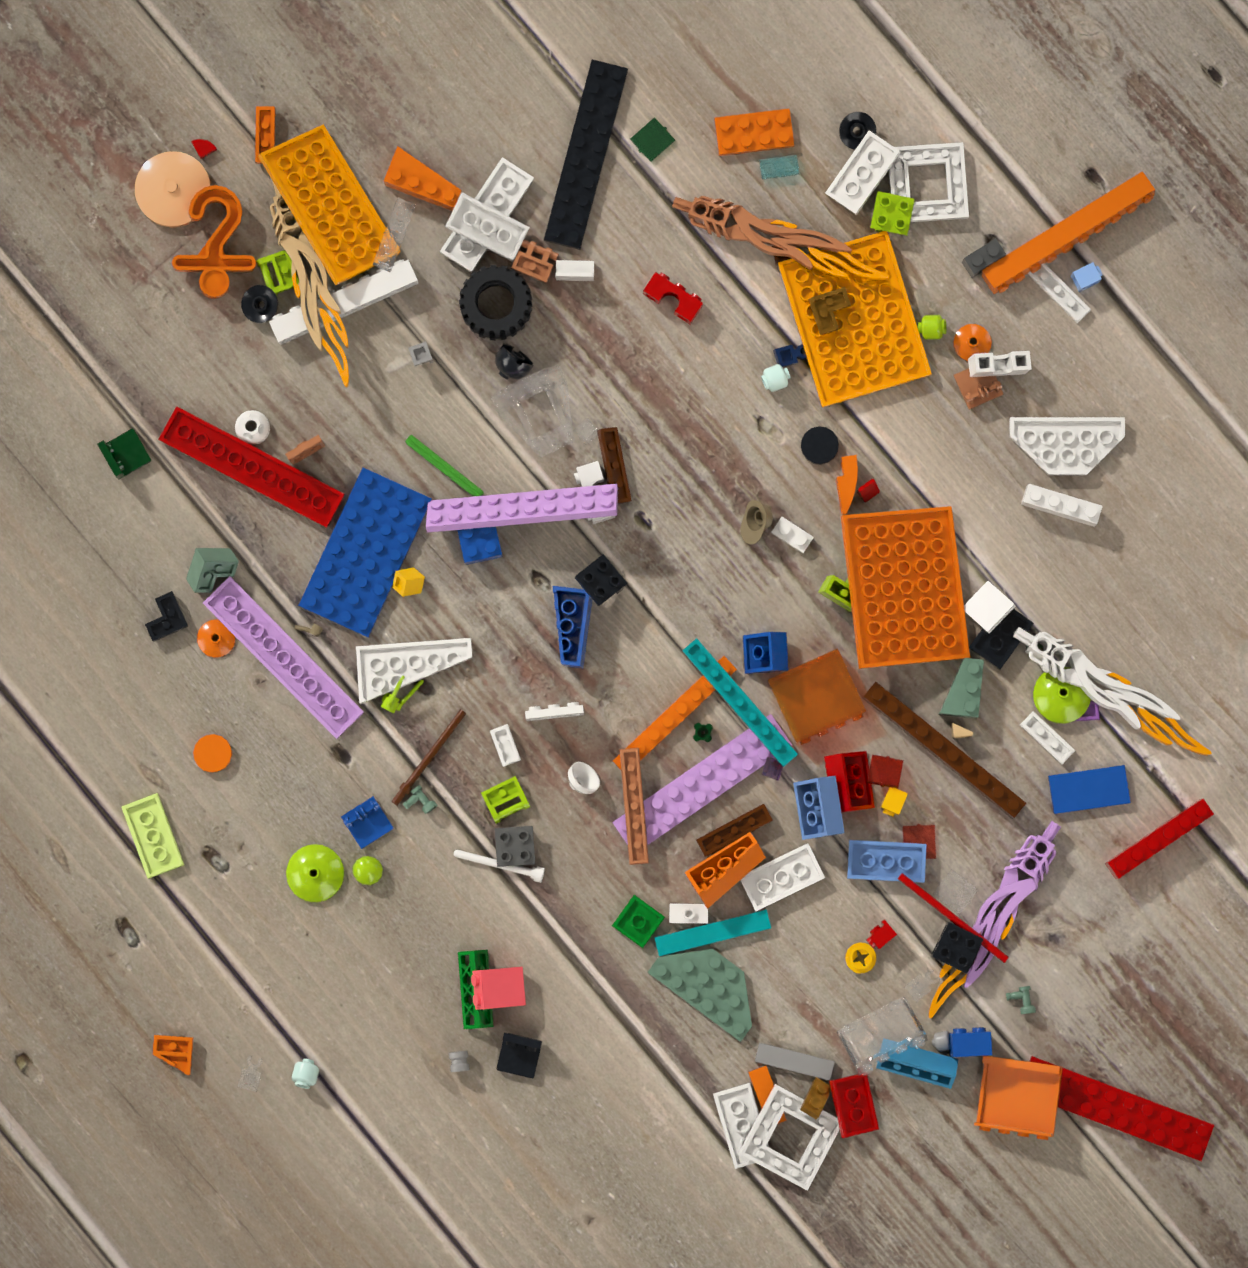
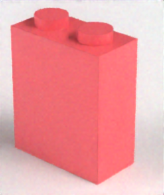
M523 967L472 971L471 983L474 986L473 1003L476 1010L526 1005Z

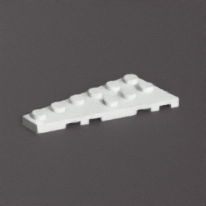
M471 638L356 646L359 703H365L394 691L402 675L405 678L401 687H404L471 659Z

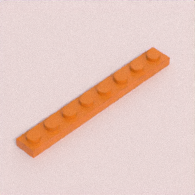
M725 656L718 661L729 676L737 670ZM702 676L625 749L639 748L641 761L715 691V688ZM619 754L613 762L621 770Z

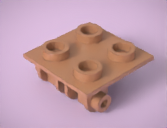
M969 368L953 375L969 410L1004 395L1001 389L1002 385L996 376L970 377Z

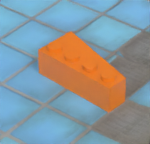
M397 146L384 178L385 186L453 211L462 191Z
M749 832L687 870L685 874L708 909L766 857L756 839Z

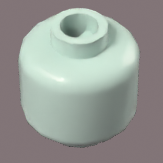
M780 364L764 369L761 376L765 389H769L771 392L787 387L788 379L791 378L788 369H783Z
M303 1059V1061L297 1062L292 1073V1080L295 1082V1086L304 1089L314 1086L317 1081L319 1068L310 1059Z

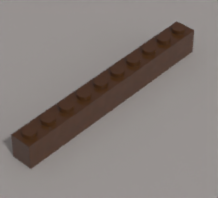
M877 682L862 697L1010 818H1015L1026 805V802Z

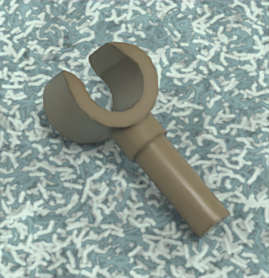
M313 624L311 629L295 625V630L305 631L316 637L320 636L323 628L316 624Z

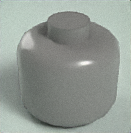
M942 1031L934 1034L932 1045L936 1047L937 1051L950 1050L949 1032Z

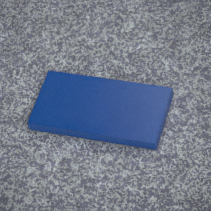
M1125 765L1048 776L1054 814L1131 803Z

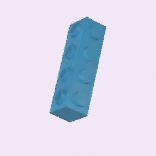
M883 1039L876 1068L951 1089L956 1077L959 1059Z

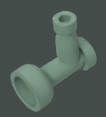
M419 785L411 791L413 796L405 801L403 805L406 809H409L411 805L420 800L423 804V812L428 814L438 805L435 801H429Z
M1030 986L1019 987L1017 992L1006 993L1007 1001L1011 999L1023 1000V1007L1020 1009L1021 1015L1036 1013V1008L1031 1005Z

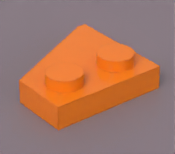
M154 1035L153 1055L184 1072V1074L191 1075L194 1037Z

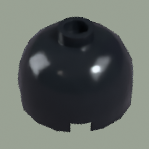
M503 343L495 358L496 366L500 370L499 375L507 380L509 378L521 379L525 377L533 368V362L520 350L516 352L513 350V346Z

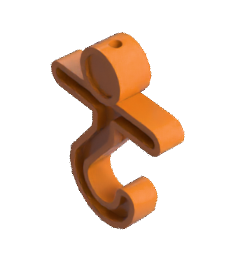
M218 185L204 187L195 194L190 202L189 217L193 221H200L204 216L205 208L215 202L225 207L226 217L198 255H176L172 259V267L177 272H202L199 279V287L203 295L211 299L221 298L227 293L230 281L226 272H252L256 267V260L253 256L226 255L224 253L223 247L241 223L242 208L234 192Z

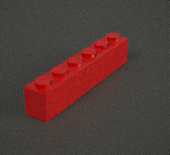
M1204 798L1199 799L1107 861L1105 865L1113 877L1119 879L1213 816L1214 813Z

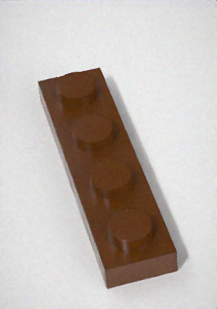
M617 427L599 429L597 434L607 484H617L618 504L629 503L632 500Z
M762 804L696 839L706 857L747 833L768 824L773 819L765 804Z

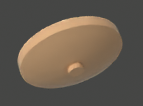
M164 152L152 157L140 169L135 182V197L142 212L154 223L170 228L182 227L194 222L189 217L190 202L198 191L204 187L211 186V182L205 168L194 157L182 152Z

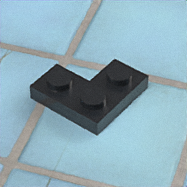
M173 591L155 598L162 617L145 624L153 642L188 627Z

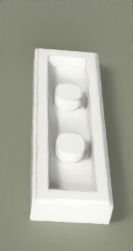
M1034 711L1020 724L1061 765L1075 752Z

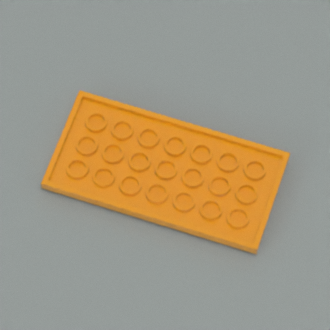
M324 124L259 154L260 161L335 286L400 254L399 248Z

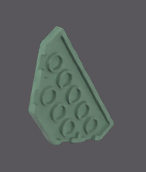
M714 949L660 956L649 969L648 973L740 1042L751 1029L752 1022L744 972Z

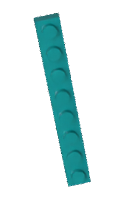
M697 638L682 650L783 767L798 755Z

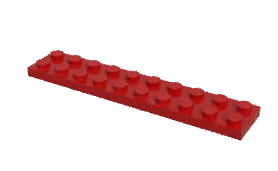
M177 406L158 439L325 528H328L345 496L344 493Z
M1033 1056L1029 1060V1062L1055 1065ZM1062 1069L1058 1108L1202 1162L1214 1124L1068 1069Z

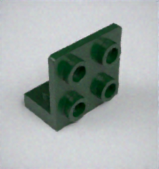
M133 428L107 443L104 440L97 443L118 480L151 462L150 456Z

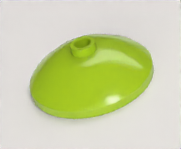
M1044 672L1038 678L1033 690V700L1038 712L1047 720L1059 724L1071 723L1082 717L1091 701L1080 687L1065 682L1062 683L1057 677H1052L1049 672ZM1060 690H1065L1067 695L1062 696Z
M318 844L307 845L297 850L290 858L286 869V878L290 889L296 896L308 902H322L334 896L340 889L344 880V867L340 857L329 847ZM313 869L317 870L315 877H312L310 874Z

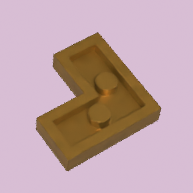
M843 287L808 299L820 336L839 330L833 312L851 306L846 288Z

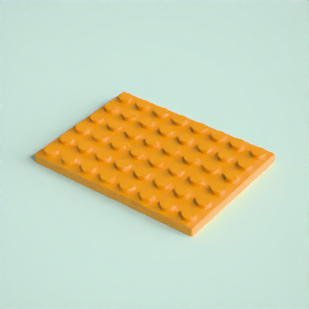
M886 231L845 242L844 244L852 249L850 255L856 260L888 274L889 279L887 280L861 278L830 261L827 262L848 274V277H835L813 267L812 270H809L793 259L778 262L822 408L932 375L892 244ZM819 250L821 252H825L837 257L838 259L842 260L851 268L857 271H860L862 273H868L856 267L838 253L831 252L828 250ZM810 253L807 254V255H808L811 259H813L815 262H817V263L820 264L821 266L827 268V267H826L825 265H823L821 262H819L818 260H816L812 255H810ZM845 287L851 306L833 312L839 330L820 336L808 299Z

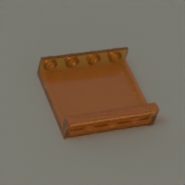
M838 648L767 680L792 733L795 744L800 742L801 745H804L811 741L810 737L824 736L829 733L828 729L835 726L837 730L846 726V721L850 719L853 722L863 718V713L866 712Z

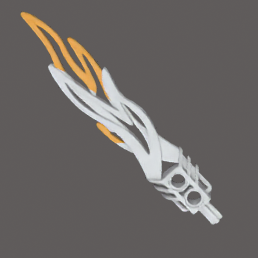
M1020 627L1015 631L1013 637L1028 646L1025 652L1029 654L1031 660L1040 665L1044 672H1049L1052 677H1057L1062 683L1065 682L1080 687L1096 704L1118 712L1134 729H1142L1149 736L1165 745L1173 744L1155 726L1157 725L1179 746L1201 755L1212 754L1210 750L1189 736L1176 722L1180 720L1179 715L1153 694L1130 686L1131 682L1118 674L1097 668L1080 649H1072V644H1064V639H1056L1047 632H1039L1033 636ZM1038 643H1040V644L1043 645V647H1044V650H1043V651H1041V650L1038 649V647H1037V644H1038ZM1054 653L1059 655L1060 661L1055 660ZM1069 659L1071 668L1063 669ZM1089 677L1110 690H1101ZM1128 704L1137 706L1138 714L1145 721V723L1139 718L1136 712ZM1148 711L1163 717L1172 726V728L1189 744L1185 743L1180 738H1178L1175 735V733L1163 721H1161L1154 715L1150 714Z

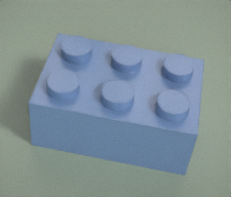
M836 776L820 777L793 783L802 840L845 833Z

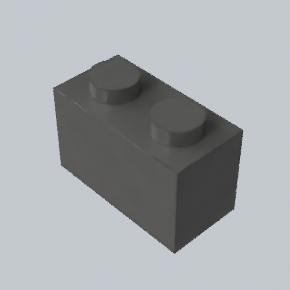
M995 238L966 256L962 264L971 278L982 273L983 269L1004 257L1006 253Z

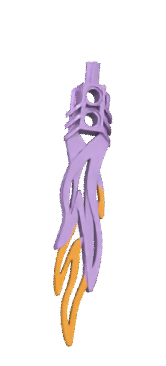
M1053 821L1050 822L1042 836H1029L1021 849L1015 851L1018 854L1015 858L1010 859L1009 862L1012 861L1010 866L1004 868L1005 872L999 889L992 893L979 909L976 922L972 928L980 935L984 931L983 937L996 947L1000 937L1003 940L1007 936L1016 917L1018 904L1031 892L1038 889L1039 880L1042 883L1043 874L1046 873L1047 875L1049 872L1048 866L1056 856L1055 845L1051 842L1061 826ZM1031 839H1033V841H1032V843L1030 844V846H1029L1028 848H1026L1027 845L1029 844V842L1031 841ZM1040 842L1046 847L1042 854L1036 851V845ZM1052 852V855L1050 856V858H1049L1048 861H1047V857H1048L1049 854ZM1028 859H1033L1035 862V867L1031 870H1028L1025 866ZM1017 868L1032 878L1018 881ZM1015 892L992 926L996 915V907L1008 895ZM993 901H995L994 904H993V906H992V908L990 909V911H989V912L987 913V915L982 919L984 913L986 912V910L988 909V907L990 906V904H991ZM1010 916L1009 923H1008V925H1007V927H1006L1005 922L1007 921L1008 917ZM981 945L968 973L953 984L937 1002L943 988L961 971L956 969L941 983L930 1005V1019L954 990L962 984L967 988L981 975L994 956L991 952H989L987 958L980 966L988 952ZM944 964L939 977L942 978L952 966Z

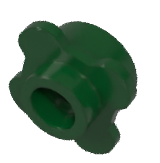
M696 723L694 725L695 735H693V739L696 742L703 740L708 743L712 740L711 731L713 726L711 724L701 725Z

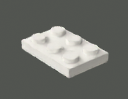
M579 702L567 703V707H560L559 704L548 705V709H541L540 706L529 707V711H525L527 721L584 715L583 705H579Z

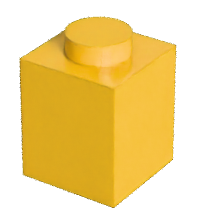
M889 786L880 807L884 809L883 813L894 817V814L899 815L908 793Z

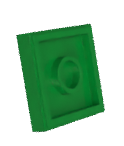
M633 895L612 924V927L644 948L665 916L636 895Z

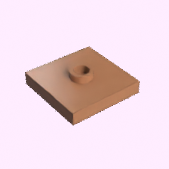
M317 435L308 441L300 443L285 455L291 464L295 465L324 448L325 444L320 436Z

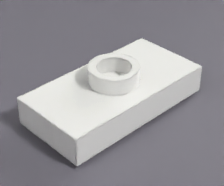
M508 724L490 730L502 766L505 767L521 761Z
M670 904L669 923L708 924V909L704 904Z

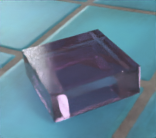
M767 757L762 775L779 781L783 766L776 759Z

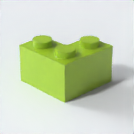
M835 575L827 576L818 593L845 610L852 612L848 578L844 582Z

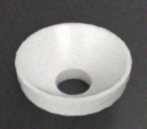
M254 410L246 411L238 417L235 424V432L240 440L250 445H257L268 437L270 424L266 416L261 412ZM248 421H255L257 424V428L252 432L246 430Z
M575 762L569 768L568 779L573 790L583 794H592L599 788V776L591 766L584 762Z

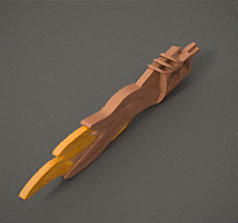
M700 196L699 198L695 197L694 201L690 202L675 197L673 201V208L689 213V220L692 225L705 229L711 235V232H714L719 238L722 235L728 241H747L764 253L773 256L789 257L809 270H812L813 267L839 278H847L848 274L827 261L833 262L849 273L861 278L872 280L889 279L888 274L856 260L850 255L852 250L850 247L826 234L812 230L797 229L795 224L781 220L759 219L745 210L743 206H732L733 202H724L725 200L721 198L712 199ZM703 208L706 212L700 215L696 213V210ZM721 214L724 218L717 221L713 217ZM730 215H732L736 225L726 228ZM750 227L765 234L773 235L780 238H771V240H769L757 234ZM797 247H807L810 255H812L816 260L821 262L827 268L815 262L806 253H804L801 249ZM817 249L828 250L831 252L838 253L847 261L868 273H862L860 271H857L851 268L842 260L838 259L837 257L825 252H821Z

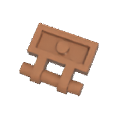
M523 240L521 247L526 248L527 251L526 253L518 251L511 269L547 284L554 267L553 264L548 263V260L550 258L556 261L559 254L553 252L551 248L538 246L534 241ZM533 252L543 255L542 260L533 257Z

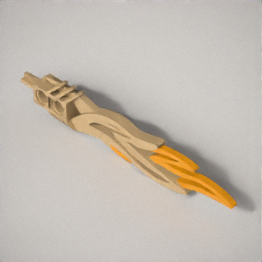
M272 181L276 196L273 197L274 203L270 205L273 217L272 226L273 229L276 228L275 235L278 238L279 246L285 250L292 261V281L297 298L301 297V310L304 322L319 351L322 352L324 347L332 357L343 384L347 388L349 385L347 358L330 327L331 324L345 347L348 348L347 333L339 316L341 310L329 293L328 276L325 267L289 207L286 209L281 208L286 202ZM290 220L296 221L292 226L287 225ZM300 233L298 239L292 237V235ZM299 253L307 259L313 272L311 271V287ZM315 264L318 266L320 270L323 285L317 275ZM297 273H298V276H299V283H298V285H297ZM317 293L322 303L327 307V309L332 313V315L339 323L342 331L337 327V325L334 323V321L331 319L328 313L324 309L318 307ZM306 302L313 328L311 327L308 320ZM318 313L323 320L329 338L341 354L344 371L337 356L322 336Z

